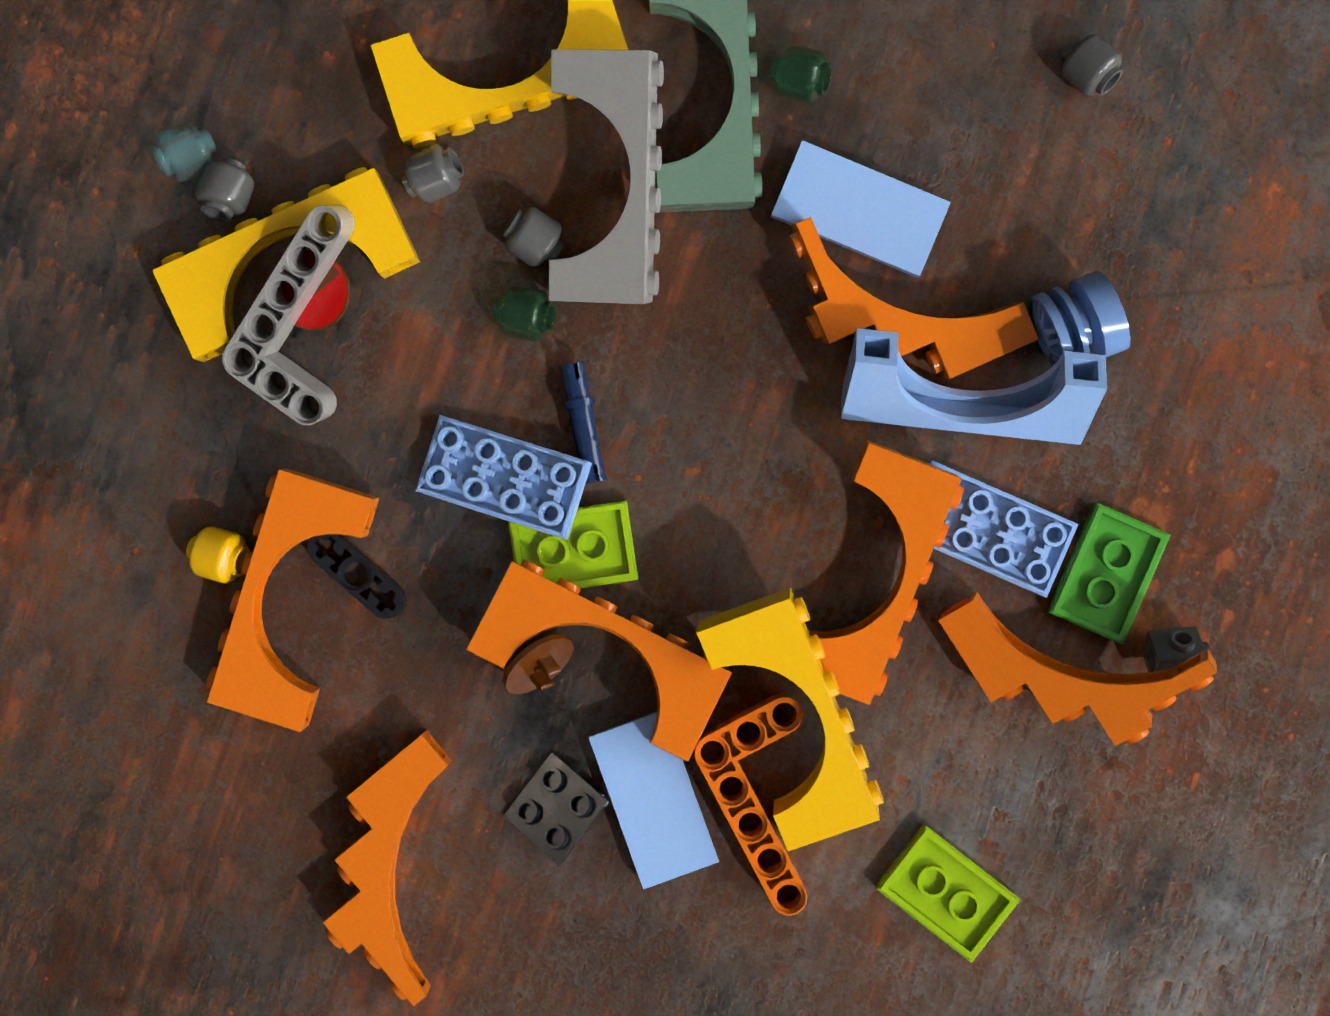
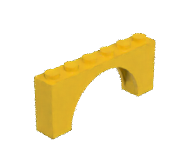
M568 0L567 24L557 50H628L613 1ZM410 33L371 45L399 136L405 146L413 145V148L426 147L435 143V137L450 132L452 136L463 135L473 131L475 124L489 120L490 124H497L511 119L513 112L528 108L529 112H534L550 106V100L566 96L568 100L577 98L572 95L551 92V58L539 71L519 83L503 88L477 89L457 84L436 72L420 55Z
M366 167L355 169L345 175L346 181L333 187L330 184L316 187L308 193L309 198L296 204L293 201L284 202L271 210L272 215L259 221L257 218L245 220L235 226L236 232L223 238L220 235L208 237L198 243L199 249L186 255L184 252L171 254L161 261L162 266L152 270L193 359L206 362L224 353L225 348L235 334L232 317L233 300L237 284L244 270L253 258L267 246L285 237L296 235L307 215L316 207L342 205L352 213L355 220V228L348 242L360 248L368 256L378 274L384 279L420 263L384 182L375 168L367 170ZM328 213L324 220V226L333 235L337 229V221L332 214Z
M791 587L702 619L698 623L696 632L712 670L732 665H749L777 672L800 687L810 698L820 715L825 740L822 753L815 768L797 788L774 800L773 817L787 851L879 821V805L884 803L877 781L869 782L865 772V768L869 767L865 750L862 744L855 746L850 732L855 731L850 713L847 708L840 709L835 698L836 695L840 694L835 676L832 671L825 673L820 659L825 658L820 639L817 634L810 636L805 624L806 621L810 620L805 602L802 597L795 599Z

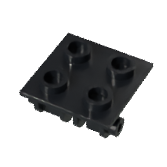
M551 752L503 816L553 862L561 866L609 801L606 799L607 794L596 786L593 788L556 754Z

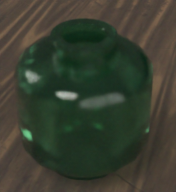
M794 45L786 48L781 57H775L770 69V80L776 82V90L779 96L805 103H813L820 95L825 96L832 78V64L827 63L823 52Z
M515 286L510 287L502 298L496 300L493 316L494 320L499 322L500 330L505 337L534 342L541 340L545 334H550L556 321V306L554 302L549 301V296L543 290Z

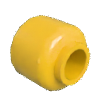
M210 526L205 527L190 539L186 555L193 573L197 576L220 583H229L243 575L241 574L242 565L250 549L247 547L244 537L240 534Z

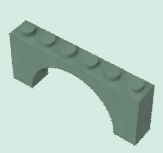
M649 0L650 14L672 16L684 20L705 33L714 42L725 59L732 83L730 111L714 138L689 157L662 164L660 171H656L657 188H660L661 207L659 212L753 209L755 197H762V174L754 173V157H760L761 154L760 132L752 133V117H759L758 92H751L750 77H757V53L749 52V37H755L756 34L755 12L747 11V0Z

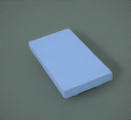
M802 140L771 217L789 225L811 217L820 238L919 278L951 202Z
M439 415L415 491L568 540L592 463Z
M930 460L929 464L961 477L960 486L964 487L956 510L950 508L944 523L949 525L946 538L940 548L934 546V549L1047 598L1079 524Z
M657 711L588 737L643 890L719 862L683 760L649 743L656 724Z

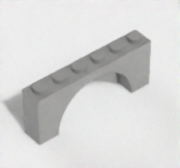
M551 49V92L580 98L592 104L611 121L620 134L627 151L630 165V190L624 211L606 238L580 255L549 260V301L647 304L653 302V295L658 294L659 273L653 270L654 254L659 253L660 232L658 229H654V213H659L661 191L660 188H655V171H660L662 150L661 146H656V129H661L663 108L661 103H657V86H662L664 80V66L662 61H658V53L650 50Z

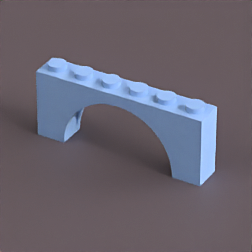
M857 328L842 385L841 419L1081 445L1107 391L1106 355L1064 351L1060 359L1048 371L1026 383L997 390H961L933 383L911 370L899 353L897 332Z

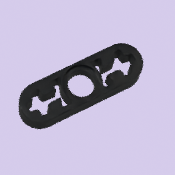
M341 534L319 535L309 539L307 552L311 560L375 616L382 619H390L399 615L404 610L407 597L403 588ZM333 538L335 543L332 548L340 556H344L347 550L352 554L351 557L345 559L340 564L338 571L333 569L332 566L339 561L331 555L321 557L318 554L321 551V546L318 544L320 539L328 541ZM354 562L362 563L368 570V579L360 586L351 584L347 579V569ZM377 576L382 580V583L376 586L381 592L385 594L391 591L395 592L396 596L393 599L397 605L395 609L387 607L382 610L379 607L382 600L374 592H370L368 598L363 595V591L369 589L374 584Z

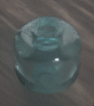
M183 122L159 133L156 137V146L151 148L163 175L166 178L172 176L178 182H185L202 174L204 167L213 162L211 153L217 151L209 132L206 129L199 131L191 122Z

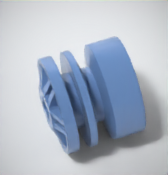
M1096 270L1072 280L1069 283V296L1062 288L1056 286L1048 291V295L1041 292L1030 298L1029 309L1033 326L1039 338L1037 341L1051 366L1056 364L1064 351L1090 353L1091 351L1093 354L1106 355L1107 358L1130 347V330L1124 308L1113 285L1100 271Z

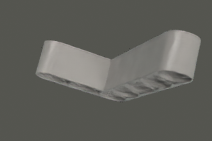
M342 205L319 206L307 215L222 355L224 368L232 377L302 425H313L330 417L337 407V399L334 392L328 386L281 354L279 350L355 228L354 217ZM328 213L332 214L337 221V229L333 235L324 226V220ZM307 247L314 252L316 257L313 268L308 267L303 259V254ZM285 282L290 283L294 289L292 301H288L284 297L283 285ZM264 315L272 320L273 332L271 335L262 326ZM244 348L252 355L253 363L251 367L243 362L242 351ZM276 372L281 373L285 378L286 387L284 391L276 386L274 381ZM309 395L318 401V414L313 413L308 408L307 398Z

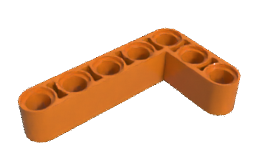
M778 693L703 732L694 749V755L698 766L773 907L783 915L792 916L804 909L807 903L806 889L739 763V760L790 734L800 726L803 719L801 706L789 694ZM789 703L793 706L794 715L791 720L786 723H778L773 719V710L778 704ZM753 722L758 726L759 732L753 741L744 742L737 737V729L742 723ZM709 741L719 742L724 747L721 757L713 761L705 759L701 755V749L705 743ZM728 777L740 779L742 782L740 792L733 796L723 794L720 791V785L724 779ZM747 813H755L761 818L760 825L753 831H745L739 826L741 817ZM766 849H774L780 854L777 863L769 867L761 865L758 862L760 853ZM793 885L797 887L798 894L796 898L789 902L779 900L777 893L782 886Z

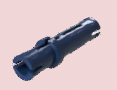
M580 361L575 364L560 365L559 370H561L567 400L563 402L564 410L569 411L577 457L592 463L586 484L607 480V476L605 475L592 405L596 404L594 396L590 397L584 367L585 362Z

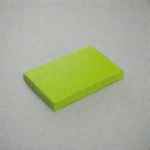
M627 500L579 507L568 540L508 521L514 563L521 565L523 560H527L544 569L545 572L542 577L556 584L559 578L567 580L580 588L639 580Z
M925 824L921 826L875 886L878 891L971 963L1021 900Z

